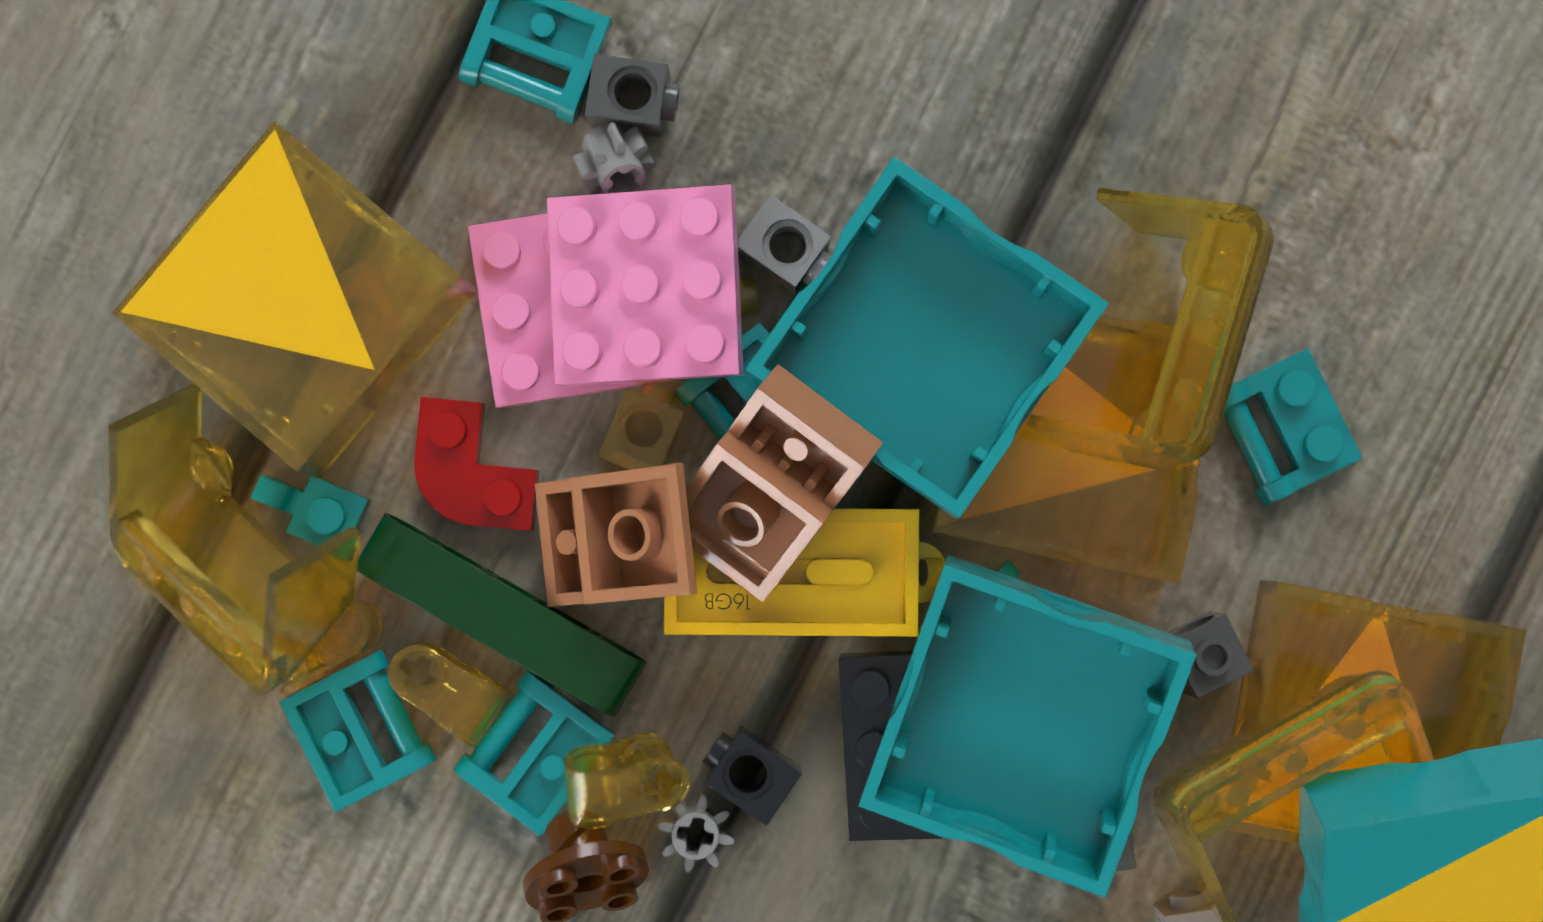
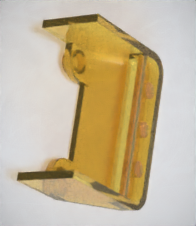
M1099 188L1096 200L1139 234L1186 240L1181 258V268L1188 282L1150 408L1143 411L1134 420L1129 434L1033 414L1029 416L1027 427L1072 452L1151 469L1162 470L1197 460L1211 449L1220 428L1273 248V230L1268 221L1256 210L1243 204Z
M193 383L108 425L110 539L114 551L123 566L251 691L258 695H265L285 683L353 602L361 533L351 526L297 558L231 497V477L234 474L233 464L229 455L221 446L211 444L201 434L202 389Z
M1376 670L1343 675L1172 771L1159 782L1153 794L1154 809L1182 869L1220 922L1237 921L1201 843L1381 742L1385 754L1393 763H1420L1434 760L1410 692L1391 673Z

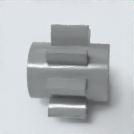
M615 123L602 124L593 128L584 136L582 143L584 153L573 156V161L590 195L598 194L601 191L604 194L639 191L646 181L644 170L655 167V162L639 128L635 126L625 133L624 129Z
M704 791L699 796L698 804L689 806L679 796L675 797L673 805L678 814L676 820L669 818L660 819L657 827L663 832L672 833V840L663 848V856H671L678 852L681 856L685 857V872L692 870L695 860L706 858L713 867L719 866V856L715 850L717 844L731 845L734 843L735 835L729 831L720 830V823L725 821L730 815V809L724 807L714 812L707 806L708 795ZM693 818H701L705 820V831L714 835L713 837L703 836L700 845H692L688 843V832L680 830L679 826L689 827Z

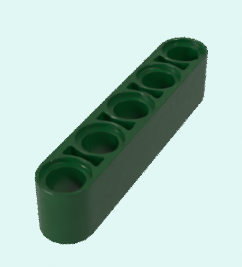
M384 513L354 565L358 572L610 716H617L647 664L644 659L561 610L555 607H548L547 602L389 513Z

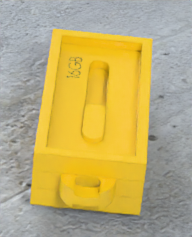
M833 509L763 602L693 550L697 594L664 597V635L918 637V603L929 602L932 599L945 559L940 551L929 543L919 542V509ZM921 559L926 562L927 578L924 585L919 584V561Z

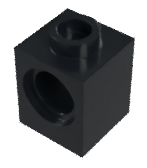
M740 725L733 737L723 731L702 761L711 768L706 775L704 783L766 826L802 775L800 765L742 725ZM745 755L759 758L767 770L765 778L759 784L752 787L738 784L730 772L733 762Z

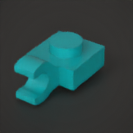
M260 475L250 497L270 507L292 514V519L286 530L287 533L341 556H347L371 501L369 498L315 475L310 476L304 490L272 476Z

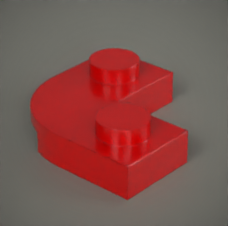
M421 397L414 469L418 487L428 504L445 518L460 524L534 531L536 512L535 483H539L540 470L479 464L485 404Z

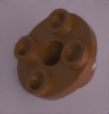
M578 808L568 810L550 820L545 830L550 856L535 864L523 879L526 901L532 908L539 911L542 922H564L574 917L577 912L601 906L607 911H617L637 902L638 894L636 889L646 880L649 873L648 862L642 848L630 842L608 840L602 816L591 809Z

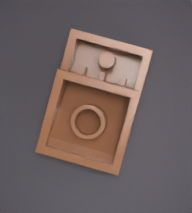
M778 364L756 389L730 429L716 444L686 488L692 550L763 602L859 477L883 442Z
M683 463L535 483L548 607L697 594Z

